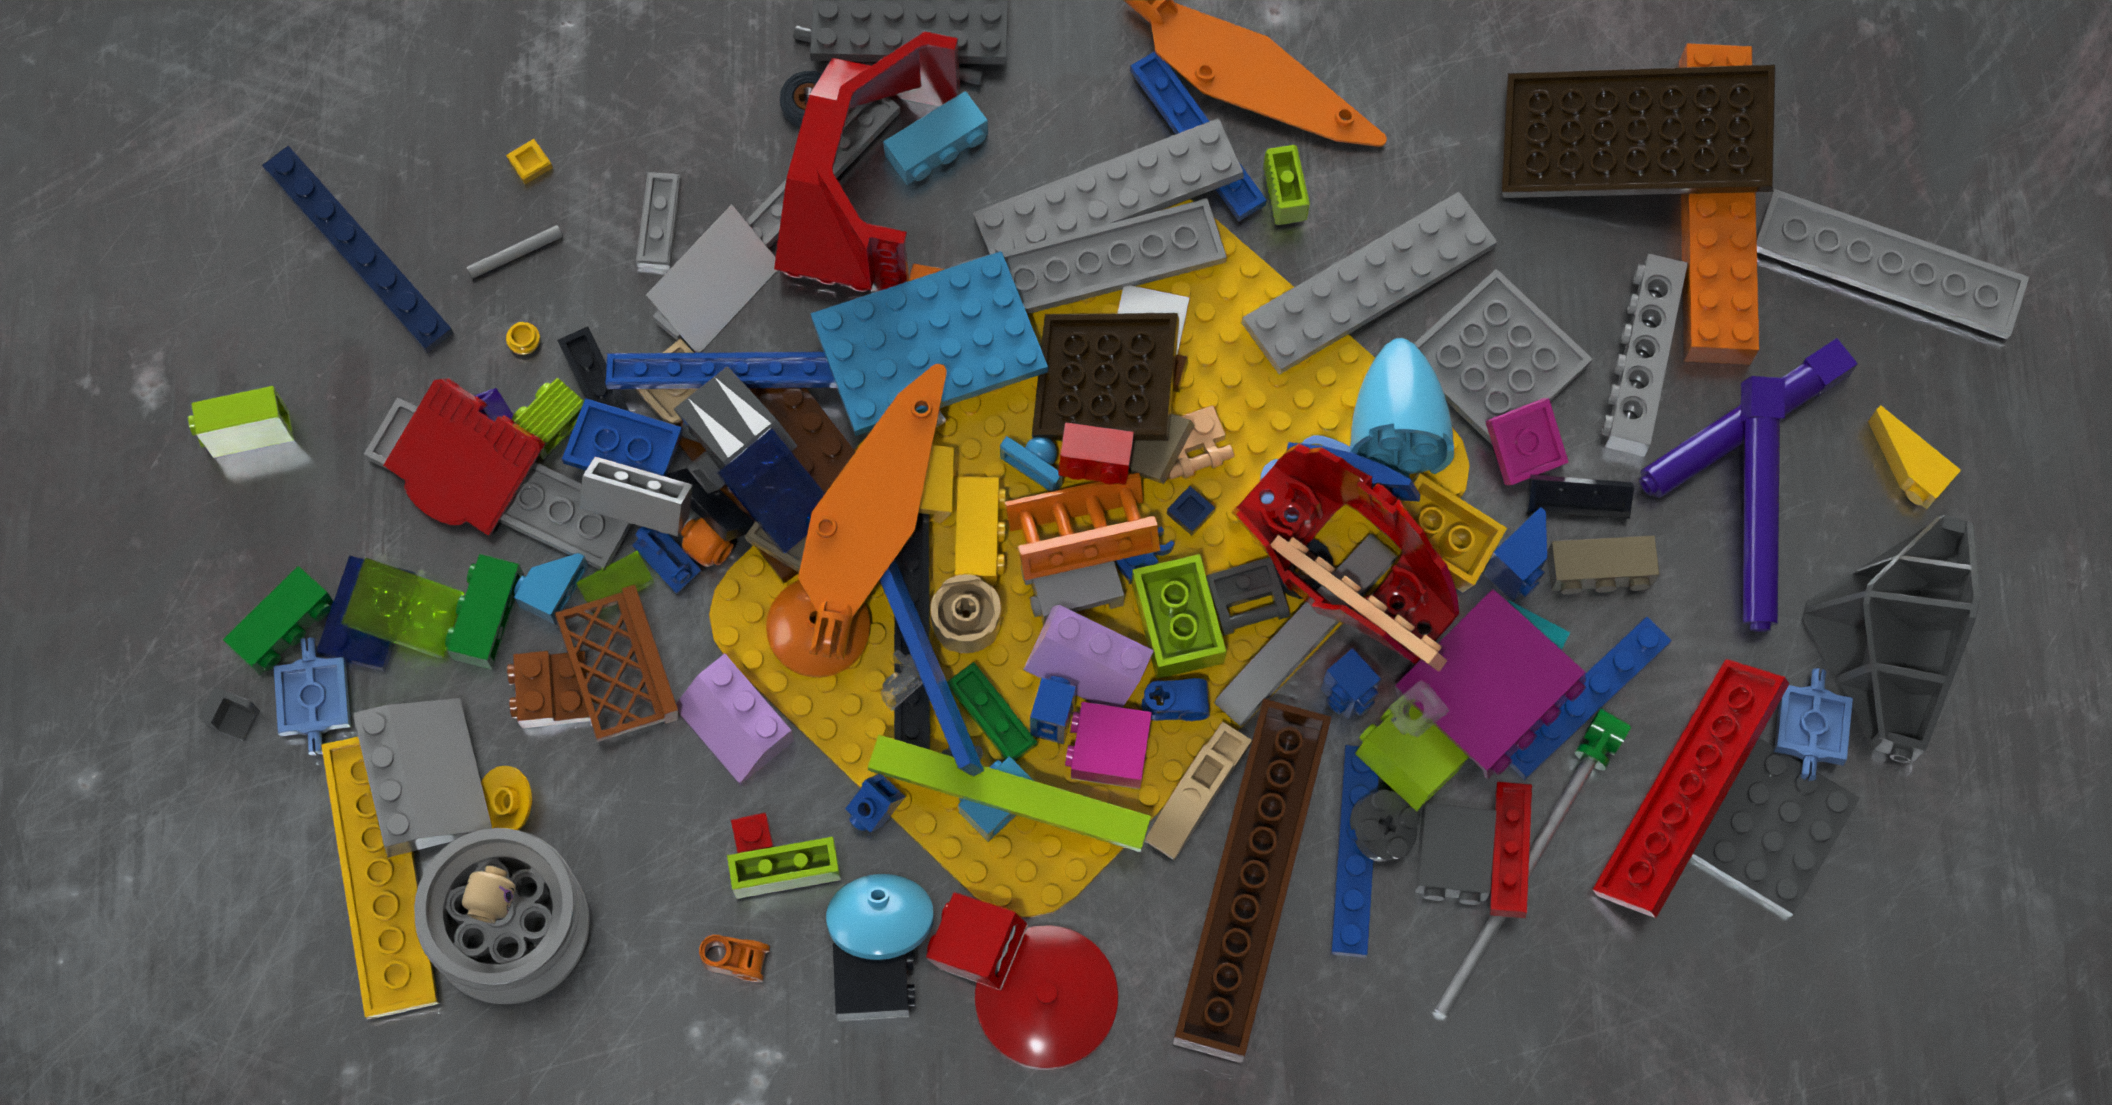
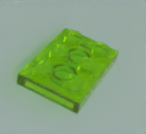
M365 557L341 624L441 659L446 649V635L450 627H453L457 617L456 607L458 600L465 592Z

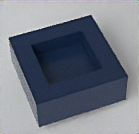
M1189 486L1167 509L1166 514L1192 536L1215 512V507Z

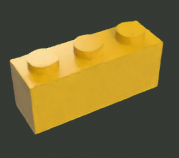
M958 477L955 576L964 574L975 575L990 586H997V575H1004V554H998V542H1005V522L998 521L999 510H1005L1006 489H999V478Z

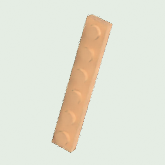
M1278 535L1272 542V548L1373 624L1386 631L1392 638L1439 672L1445 665L1447 660L1438 653L1442 648L1438 643L1425 634L1420 640L1411 633L1415 628L1400 615H1397L1393 620L1384 613L1388 607L1374 596L1370 595L1367 600L1358 594L1361 590L1359 585L1345 575L1340 581L1332 575L1335 568L1318 556L1313 561L1306 556L1309 549L1292 537L1287 542Z

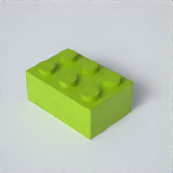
M1200 554L1133 569L1131 584L1148 648L1154 650L1151 660L1156 679L1224 664L1226 648Z

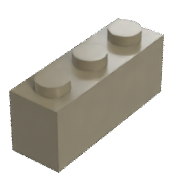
M1655 536L1552 541L1547 550L1551 591L1561 590L1562 594H1576L1581 592L1582 589H1595L1596 592L1605 593L1616 590V587H1630V590L1633 591L1646 590L1651 587L1650 585H1654L1660 575Z

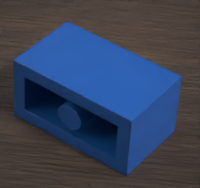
M1051 676L1050 679L1041 678L1030 716V733L1032 736L1064 744L1074 711L1076 686L1070 685L1071 682L1067 679L1057 676Z

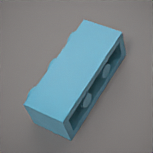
M964 91L883 141L885 157L906 185L914 180L921 181L935 167L942 163L948 164L952 162L964 149L969 146L973 148L981 144L988 135V120L968 93Z

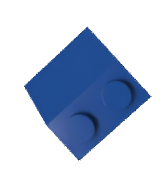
M1542 507L1492 553L1483 573L1513 602L1521 594L1525 598L1529 596L1540 584L1538 581L1545 574L1542 568L1547 560L1546 511Z

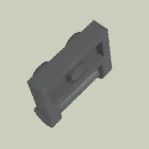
M1270 557L1206 575L1223 636L1233 634L1234 629L1278 617L1279 620L1290 617L1289 608ZM1270 595L1273 600L1271 605L1230 616L1227 610L1229 607Z

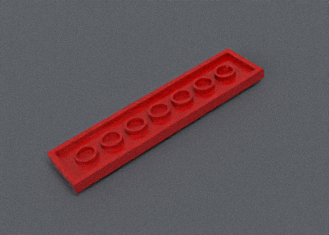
M1725 659L1592 889L1598 897L1657 918L1787 690L1789 682L1786 677Z

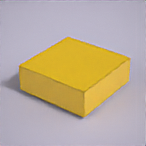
M535 139L506 155L507 160L525 185L553 168Z

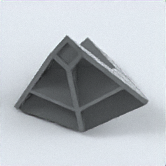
M1939 514L1928 526L1806 602L1802 622L1843 696L1853 698L1852 712L1873 750L1889 754L1891 759L1898 762H1915L1926 751L1976 621L1980 603L1974 524L1971 522Z

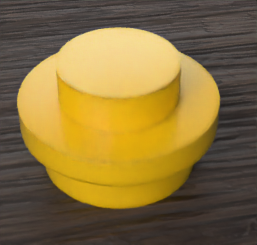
M518 322L508 330L506 342L512 352L519 355H527L534 352L539 346L540 334L533 324Z

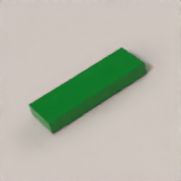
M974 662L947 681L953 695L1005 760L1010 756L1016 762L1038 745L1035 738Z

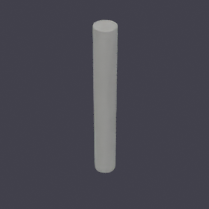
M558 225L466 268L471 278L474 279L560 239L563 235Z

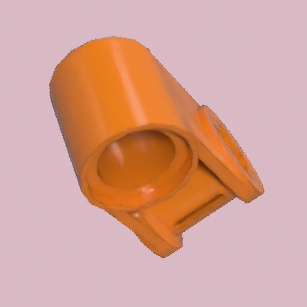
M711 935L701 942L699 955L703 966L708 971L760 983L764 979L761 972L765 954L770 952L771 946L754 940ZM713 946H720L726 950L724 958L718 962L710 961L706 957L707 951ZM753 955L752 963H751V966L749 967L750 959H751V956Z

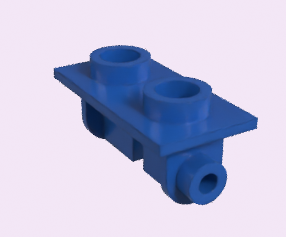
M641 527L635 535L638 540L632 546L676 594L702 571L669 534L648 529L647 527Z

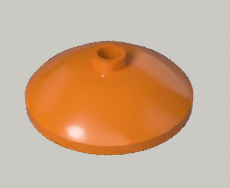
M798 580L781 591L769 609L766 632L771 650L785 667L797 674L807 677H828L838 674L852 666L860 658L867 646L870 636V617L866 604L863 603L852 619L844 660L837 659V647L841 628L837 630L831 658L823 657V644L827 625L823 627L818 654H809L815 624L810 620L813 616L817 615V611Z

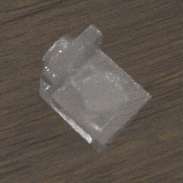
M899 650L893 653V659L896 666L902 672L900 674L895 672L889 676L882 685L884 689L881 690L883 702L892 711L923 684L911 654L904 656Z

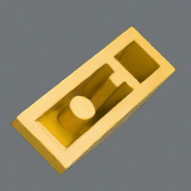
M1880 405L1868 423L1899 487L1905 491L1907 498L1911 502L1928 509L1961 470Z

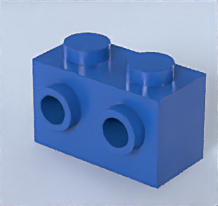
M1352 648L1326 670L1321 691L1328 697L1326 701L1330 708L1338 715L1343 713L1349 720L1356 713L1362 716L1375 704L1374 699L1379 694L1377 689L1381 678Z

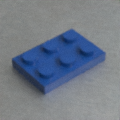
M585 398L562 461L563 464L586 471L594 457H599L667 477L682 437L683 429L673 424Z

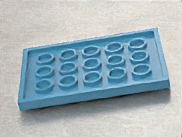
M1002 251L810 313L812 323L855 436L870 432L898 393L934 364H942L947 370L940 408L1048 372L1047 362ZM919 406L916 408L915 411L922 414L925 413L928 410V408L925 406Z

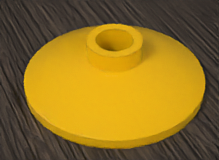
M498 766L490 770L481 781L492 828H508L519 831L525 825L530 815L532 806L531 788L527 778L520 770L512 766Z

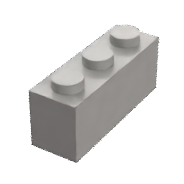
M594 457L582 476L580 508L678 537L689 518L693 485Z

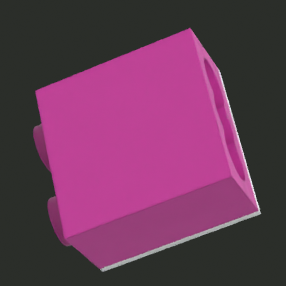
M1082 702L1080 712H1073L1070 732L1077 733L1075 746L1068 745L1065 766L1071 767V779L1140 789L1152 712Z

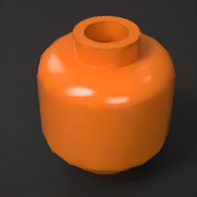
M699 518L697 521L691 519L682 529L681 536L684 537L682 550L704 567L714 564L717 566L721 565L733 549L731 540L724 541L703 518Z

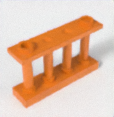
M1140 474L1128 475L1126 485H1109L1098 481L1006 501L1005 505L1010 532L1022 529L1026 544L1018 546L1024 579L1030 580L1160 551L1158 526L1155 517L1141 519L1136 505L1143 503ZM1123 507L1128 522L1108 526L1103 511ZM1089 514L1094 529L1074 534L1069 519ZM1056 522L1060 537L1040 541L1036 526Z

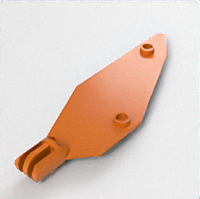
M1123 0L1151 24L1155 53L1203 94L1336 142L1382 147L1386 144L1387 137L1382 131L1268 36L1177 4L1173 0Z
M934 364L898 393L812 511L798 575L802 587L817 611L809 654H818L823 627L827 625L823 644V657L831 658L837 630L841 628L837 647V659L844 660L853 617L915 531L947 370L942 364ZM919 406H925L928 408V410L922 414L915 411L916 408Z

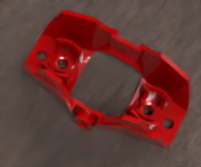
M1300 443L1291 447L1278 459L1269 472L1231 513L1270 556L1286 587L1290 591H1295L1308 602L1317 614L1356 628L1416 664L1421 658L1392 638L1386 631L1345 605L1331 604L1303 579L1290 571L1288 568L1291 562L1275 551L1271 544L1279 535L1287 542L1293 537L1304 546H1307L1344 505L1349 506L1387 535L1402 551L1397 565L1392 567V572L1372 596L1388 607L1384 613L1393 620L1397 615H1400L1415 628L1411 633L1420 640L1424 635L1418 632V624L1429 625L1431 632L1427 636L1435 642L1459 615L1458 596L1447 564L1432 547L1424 530L1404 508L1400 499L1397 500L1390 491L1378 483L1372 489V476L1367 475L1343 458L1334 455L1322 447L1310 449ZM1271 494L1274 497L1273 502L1269 504L1261 502L1264 495ZM1289 514L1299 518L1295 522H1288L1286 516ZM1397 602L1404 604L1402 609L1395 610L1392 608L1393 604Z

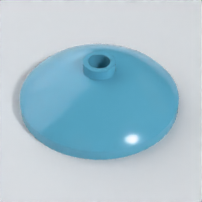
M873 874L851 881L837 891L831 899L826 912L827 929L836 945L853 956L872 960L895 958L915 949L926 939L934 921L933 905L927 892L914 881L893 874Z

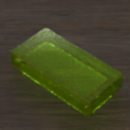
M635 551L610 564L605 570L601 569L576 582L586 603L622 593V588L634 584L637 591L653 584L654 580L638 551Z

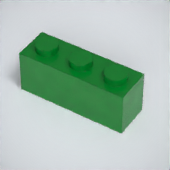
M479 554L476 564L472 563L467 574L469 586L466 595H461L456 607L458 618L455 627H450L445 640V647H447V651L453 660L493 670L516 601L514 589L518 580L524 575L518 563Z
M297 566L223 641L260 676L263 672L272 670L273 666H276L281 660V655L290 646L293 647L300 643V640L306 635V630L315 621L319 622L328 615L334 601L324 588L301 567Z

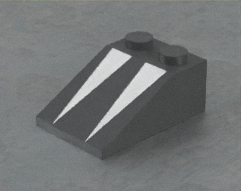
M728 366L674 408L675 412L709 455L721 462L726 470L725 475L737 490L747 488L797 447L778 420Z

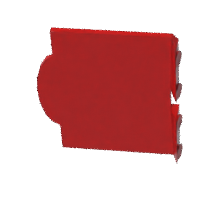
M451 379L434 380L383 466L405 480L404 488L408 497L426 515L449 525H463L465 522H469L490 536L542 451L545 442L505 415L498 416L493 421L481 413L480 410L487 407V403L475 397Z

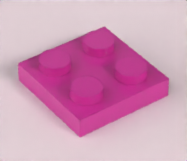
M1542 398L1485 421L1505 485H1514L1529 479L1531 474L1539 475L1569 463L1549 398Z

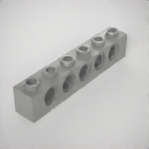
M1648 254L1643 265L1637 264L1633 283L1638 284L1637 294H1631L1627 307V313L1632 314L1630 324L1624 325L1620 342L1626 344L1624 355H1618L1614 370L1615 374H1619L1618 385L1612 384L1608 398V404L1613 405L1611 416H1605L1601 434L1607 436L1605 448L1645 456L1651 445L1688 262ZM1648 290H1656L1661 293L1662 297L1656 298ZM1642 320H1651L1655 323L1656 327H1647ZM1636 350H1645L1650 355V358L1640 357ZM1629 380L1640 381L1644 388L1638 389L1633 387ZM1623 411H1633L1638 419L1627 418Z

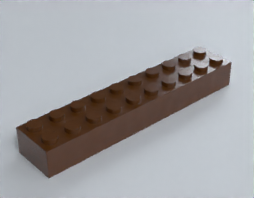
M1263 699L1173 1045L1242 1063L1244 1060L1327 738L1331 716Z

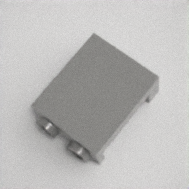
M1114 561L1025 580L1023 576L1025 585H1032L1034 596L1030 597L1031 608L1034 617L1041 616L1043 626L1052 607L1057 605L1078 612L1109 604L1110 609L1121 607L1124 604V592Z

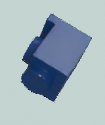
M877 774L862 783L861 789L845 809L851 814L849 820L855 828L861 831L868 830L871 833L883 827L906 796L883 775Z

